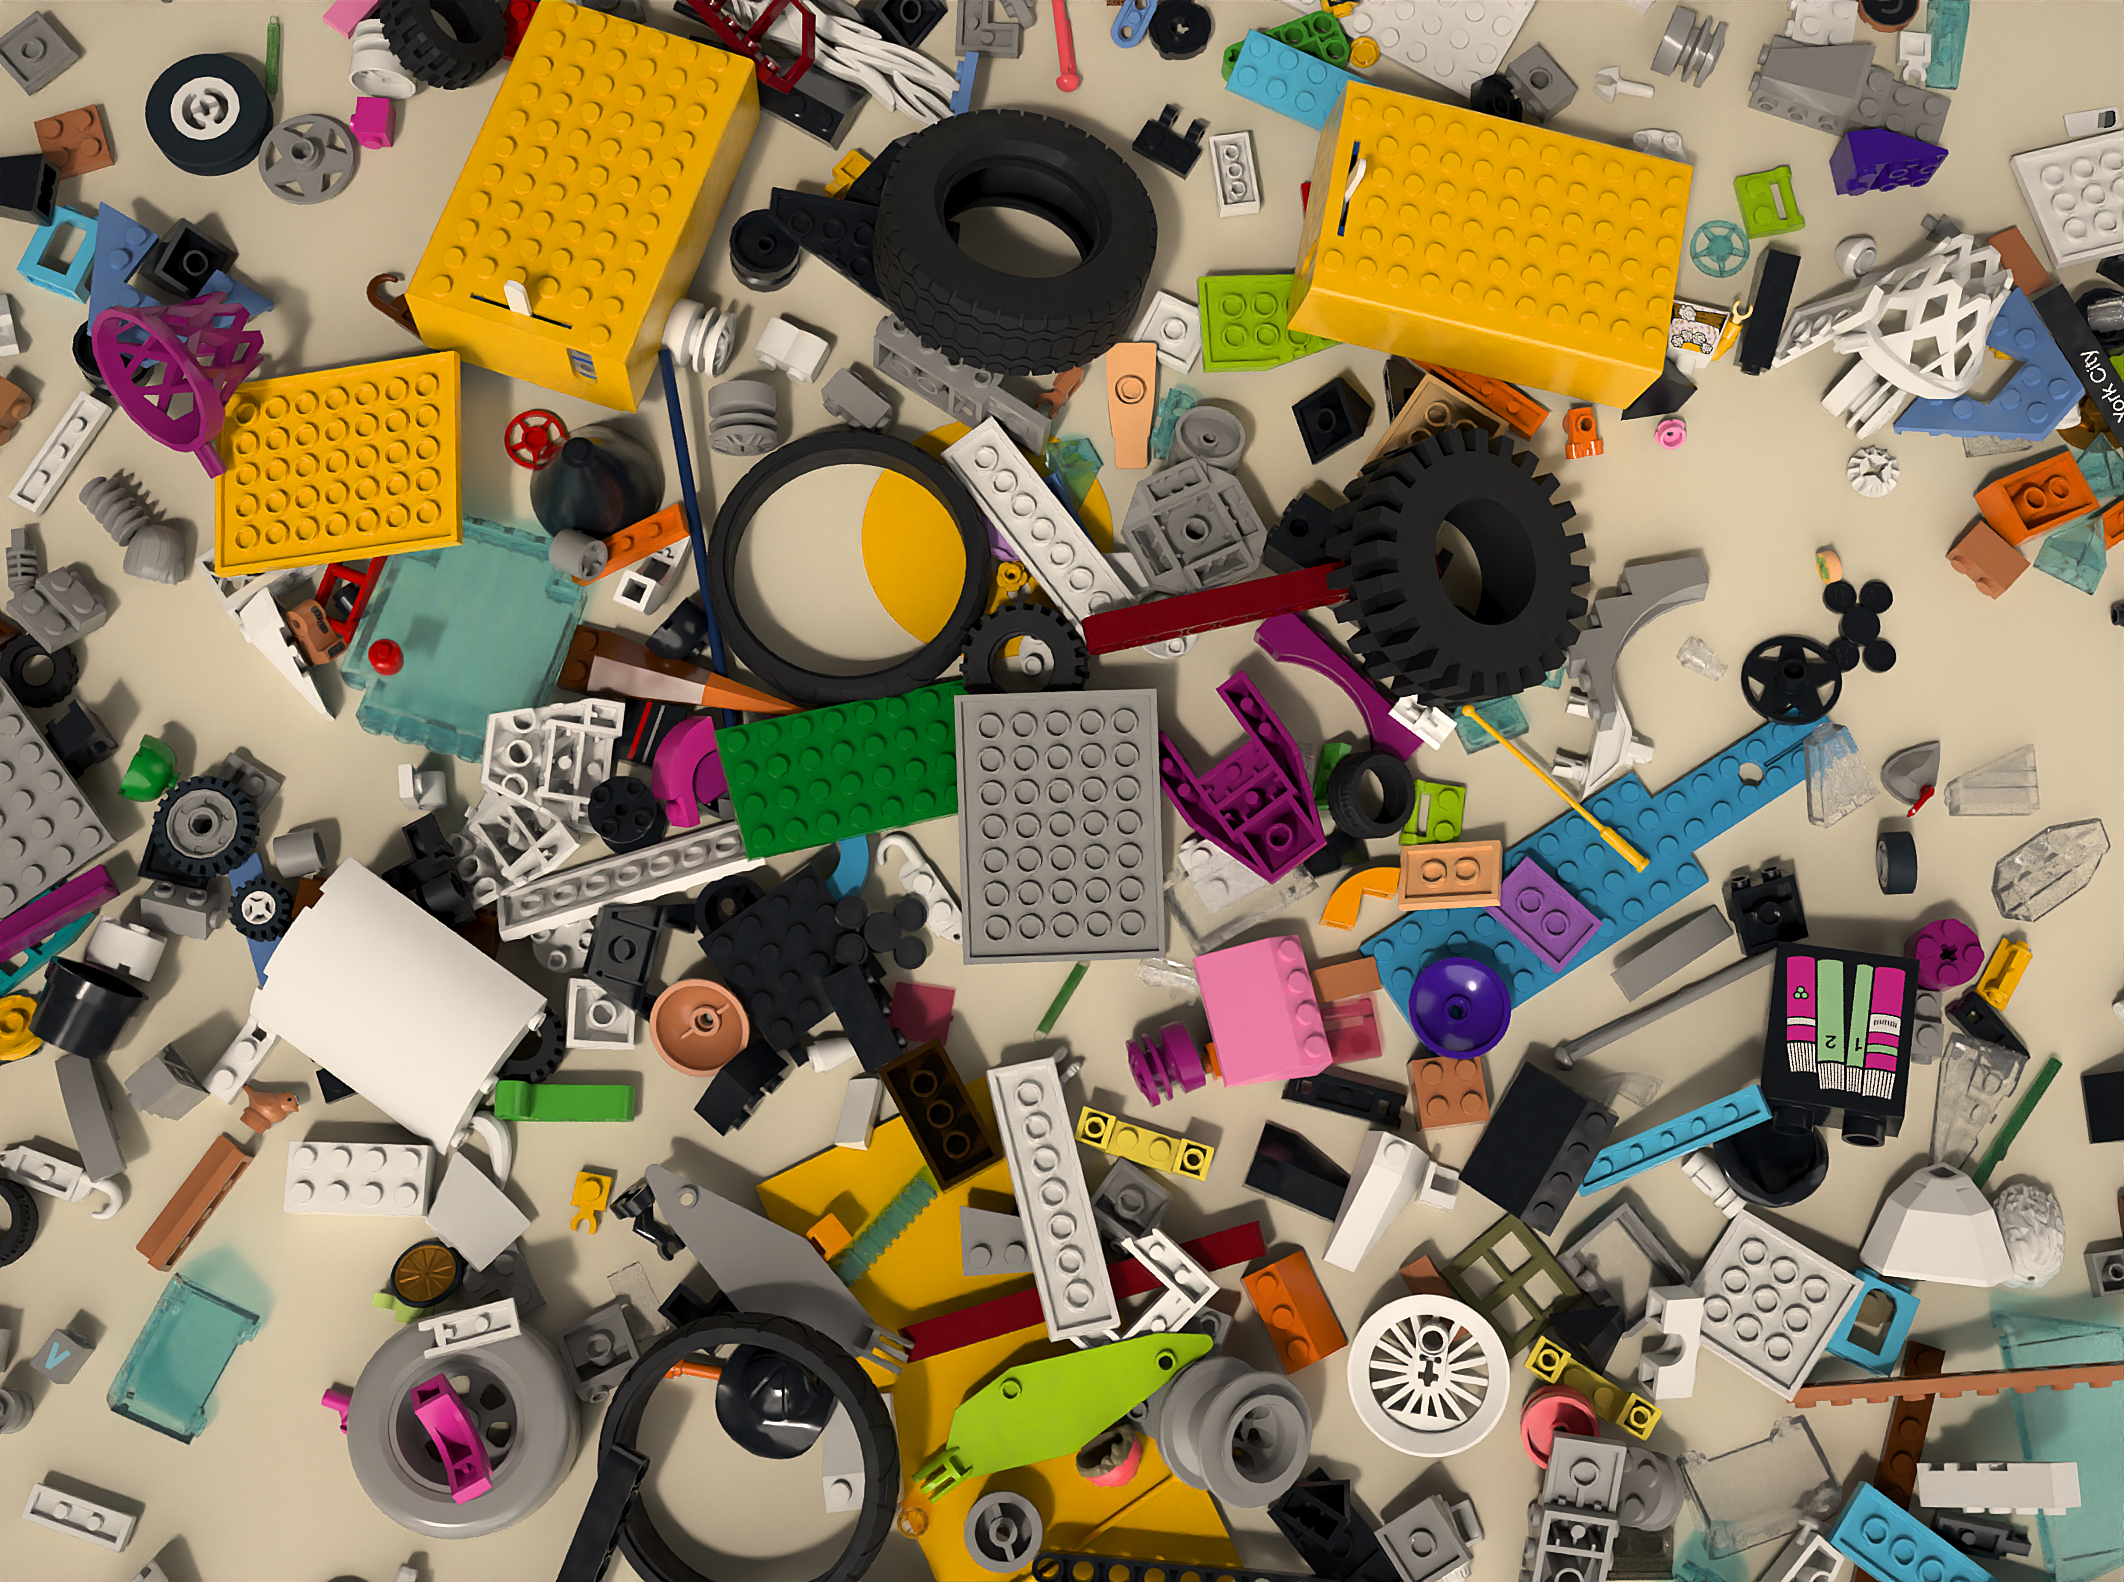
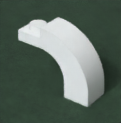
M688 536L645 557L643 563L635 572L626 569L613 600L645 615L655 613L669 596L682 572L683 566L681 564L691 544V537Z

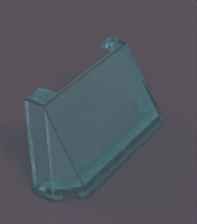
M1997 1309L1989 1310L1992 1327H2001L2003 1336H1999L1996 1340L2004 1369L2124 1360L2123 1327ZM2124 1380L2112 1381V1386L2105 1388H2090L2089 1382L2074 1383V1389L2062 1391L2052 1390L2051 1385L2036 1386L2037 1391L2031 1393H2014V1388H2008L2023 1461L2077 1462L2082 1507L2066 1508L2067 1515H2044L2043 1508H2038L2039 1514H2034L2043 1555V1566L2047 1568L2048 1573H2052L2044 1575L2045 1582H2089L2123 1566Z

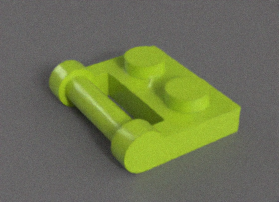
M1783 166L1773 171L1735 178L1733 186L1748 240L1795 232L1805 227L1804 217L1799 215L1792 190L1790 167ZM1778 184L1786 220L1779 221L1770 185Z
M1413 779L1416 791L1414 809L1411 818L1405 824L1403 833L1399 834L1398 845L1458 843L1460 840L1466 788ZM1421 794L1430 795L1425 837L1416 835Z

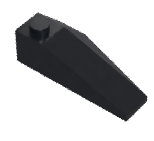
M1265 1123L1241 1187L1334 1224L1350 1179L1298 1135Z

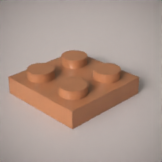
M95 104L34 122L42 153L61 169L59 181L115 165L100 111Z

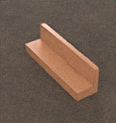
M218 1136L136 1245V1250L150 1259L147 1263L158 1271L170 1272L253 1161L254 1157L225 1136Z

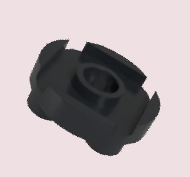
M1166 0L1157 7V11L1149 22V38L1161 58L1165 60H1187L1203 53L1207 48L1211 33V20L1207 11L1201 5L1199 8L1197 5L1192 4L1191 0ZM1175 24H1181L1182 28H1188L1184 34L1173 32Z
M1493 74L1471 85V110L1522 123L1520 99L1514 100L1510 92L1514 87L1506 78Z

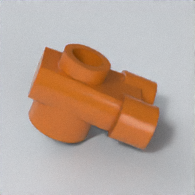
M1591 406L1568 409V413L1563 418L1562 427L1568 435V444H1565L1566 459L1603 454L1602 439L1597 437L1596 423ZM1583 420V427L1581 429L1580 423Z

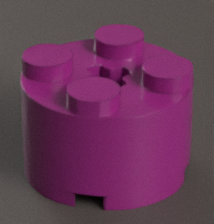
M1957 919L1937 920L1918 929L1910 935L1904 946V958L1920 959L1918 986L1934 991H1947L1968 982L1977 974L1985 958L1984 951L1976 934ZM1941 953H1943L1945 956L1944 960H1942L1939 956Z

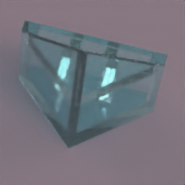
M2101 432L2076 460L2097 501L2124 496V460Z
M1089 438L1049 443L1045 447V464L1051 474L1055 473L1077 513L1100 468L1104 465Z
M2103 515L2047 537L2033 567L2092 596L2107 567Z

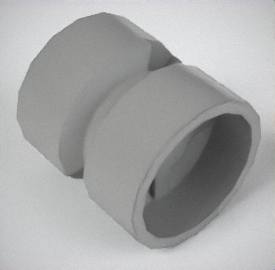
M0 1388V1434L19 1432L32 1419L34 1411L32 1399L27 1392L19 1388Z

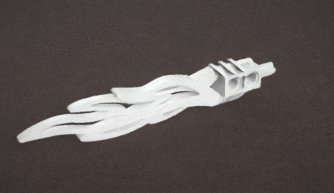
M727 0L722 9L733 14L734 18L741 25V19L747 22L750 30L773 0H764L758 3L752 0ZM802 0L816 15V33L842 46L835 47L834 50L815 36V61L813 63L821 70L838 79L851 81L863 86L889 111L893 112L895 106L905 115L926 128L933 123L937 124V121H940V119L921 102L933 108L944 118L954 116L935 96L910 82L912 81L937 91L950 103L953 90L959 91L960 85L940 67L912 50L882 41V36L868 27L841 17L825 15L809 0ZM790 2L783 10L784 15L778 16L765 32L763 38L768 41L772 39L793 45L802 50V13ZM879 72L893 75L895 87L918 110V112H916L912 107H910L894 91V89L890 86V84Z

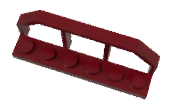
M686 0L735 54L754 61L756 76L764 84L778 91L788 94L815 61L816 15L802 0H773L745 35L740 31L742 25L729 14L725 15L721 11L727 0ZM791 2L802 13V55L783 77L779 73L780 65L767 55L764 57L759 50L762 47L758 41Z

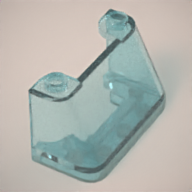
M176 1272L166 1286L109 1388L106 1401L110 1410L189 1445L193 1437L198 1438L207 1424L208 1418L204 1417V1405L238 1344L243 1345L246 1340L251 1342L258 1333L261 1325L258 1322L259 1314Z

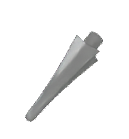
M1927 215L1921 223L1922 227L1930 231L1926 240L1937 244L1948 236L1953 239L1963 234L1946 215L1939 221ZM1973 244L1971 251L1979 249ZM1986 260L1978 261L1986 266Z

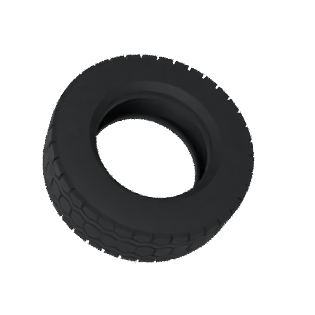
M997 109L979 110L978 114L975 111L957 114L956 118L950 116L937 121V124L933 123L909 140L905 147L903 146L894 159L883 186L873 239V262L881 292L887 304L890 305V309L901 322L904 321L906 328L917 338L921 336V341L937 351L941 347V354L957 362L962 357V364L980 370L983 365H986L985 371L1004 375L1007 369L1009 370V375L1029 376L1030 371L1032 376L1050 375L1053 370L1056 374L1072 370L1074 366L1078 368L1103 355L1122 338L1137 313L1155 259L1158 227L1150 196H1147L1148 192L1140 178H1137V174L1127 162L1122 163V157L1110 147L1105 149L1106 144L1090 134L1086 138V131L1071 124L1066 128V122L1047 116L1045 121L1041 114L1024 111L1023 116H1021L1020 110L1001 109L999 114ZM1006 207L1036 215L1062 230L1074 242L1080 253L1082 263L1071 271L1055 277L1032 278L1007 274L992 269L963 252L951 237L946 223L959 213L973 208Z

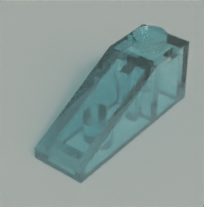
M1929 0L1927 2L1926 34H1932L1931 63L1925 68L1927 74L1925 88L1956 90L1958 88L1970 16V0Z

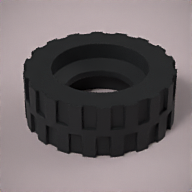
M30 634L17 636V639L10 641L6 649L2 650L0 654V676L18 701L28 707L30 705L40 709L41 707H52L57 702L61 703L67 695L71 694L74 684H77L78 681L77 673H79V666L76 664V656L70 652L71 649L68 646H64L50 654ZM45 655L52 660L54 665L52 677L42 685L34 686L28 684L22 676L24 663L32 656Z

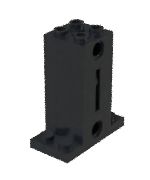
M1304 492L1298 501L1294 498L1290 501L1283 512L1284 518L1280 526L1274 524L1269 530L1263 548L1265 553L1262 564L1280 575L1344 561L1327 556L1325 553L1327 539L1346 531L1330 522L1333 514L1332 510ZM1444 547L1437 555L1442 577L1454 556L1453 553ZM1350 601L1327 605L1326 607L1333 611V608L1346 604ZM1357 620L1349 621V623L1361 629ZM1376 650L1365 652L1361 655L1365 658L1361 669L1367 673L1369 672L1366 668L1377 653Z

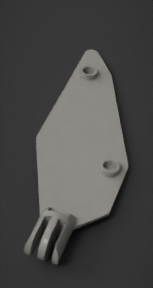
M651 1164L646 1168L645 1176L663 1217L739 1312L771 1313L800 1321L813 1327L815 1331L819 1330L829 1336L854 1358L863 1357L900 1375L902 1368L872 1354V1352L876 1348L906 1363L909 1356L879 1341L880 1335L911 1350L915 1343L876 1324L807 1239L657 1164ZM686 1193L693 1195V1201L690 1205L681 1204V1197Z

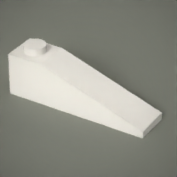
M268 587L261 589L239 613L244 623L239 626L243 637L248 644L253 642L328 722L334 721V715L314 670L307 663L285 621L287 613L285 605Z
M1368 1131L1321 1260L1354 1272L1418 1189L1429 1156L1416 1145L1385 1131Z

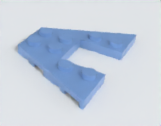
M102 201L99 204L87 335L91 336V328L97 314L110 306L120 305L126 308L165 306L127 283L158 244L159 235ZM218 269L196 296L199 297L215 291L227 293V299L223 304L241 303L250 313L248 319L264 311L269 313L274 307V302ZM213 316L211 322L215 328L227 329L231 327L235 316ZM121 319L118 328L130 321ZM137 324L118 334L117 340L143 344L151 334ZM177 335L183 343L186 342L187 337ZM119 352L120 354L129 358L130 360H132L134 356L132 354ZM144 358L140 365L148 368L160 361Z
M2017 287L1999 310L1987 337L1986 345L2025 363L2023 367L1988 406L1964 394L1953 399H1927L1919 396L1893 425L1896 434H1901L1902 431L1929 432L1930 436L1950 434L1952 437L1977 438L1978 435H1996L1999 439L2006 440L2023 438L2027 441H2043L2084 396L2085 390L2022 290Z

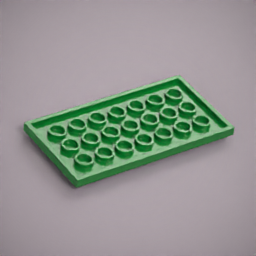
M964 679L914 689L910 693H904L897 697H883V699L860 700L715 730L713 736L747 862L958 815L954 695H969L962 686Z

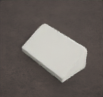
M880 1079L849 1080L834 1141L835 1145L868 1150L883 1088Z

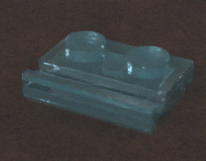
M1512 696L1472 704L1475 707V712L1507 740L1529 732V725ZM1462 706L1457 707L1454 716L1448 714V716L1458 722L1454 729L1467 755L1500 743L1471 716H1465L1462 713Z

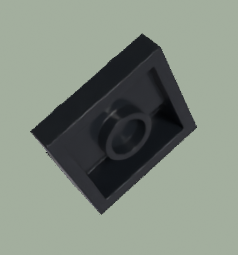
M1780 866L1762 869L1760 871L1761 876L1749 879V876L1732 878L1729 880L1730 886L1721 888L1728 918L1734 922L1741 953L1745 956L1775 948L1778 945V941L1791 943L1809 937L1795 876L1787 870H1781Z

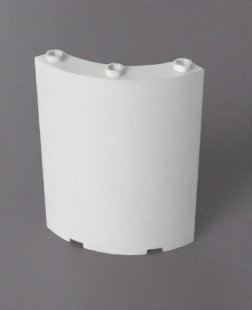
M349 856L321 886L320 890L324 894L312 909L305 906L282 938L263 972L269 976L265 985L262 986L260 984L256 987L249 1013L445 1156L452 1147L455 1149L459 1148L468 1137L467 1127L483 1095H487L497 1084L499 1077L496 1074L530 1029L536 1031L545 1020L546 1014L544 1009L547 999Z

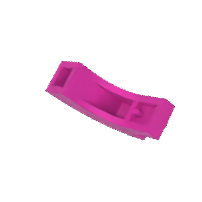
M442 1372L411 1389L410 1393L414 1412L428 1430L440 1452L447 1471L451 1495L457 1504L461 1505L492 1487L490 1476L493 1475V1470L489 1457L468 1411L444 1373Z

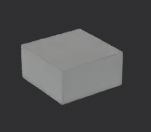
M2124 1249L2083 1255L2093 1298L2124 1294Z

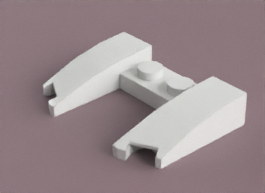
M1157 1227L1152 1228L1153 1235L1136 1241L1132 1240L1131 1235L1124 1237L1121 1240V1244L1168 1288L1123 1334L1117 1328H1112L1069 1339L1081 1350H1086L1159 1332L1177 1333L1220 1289L1218 1280Z

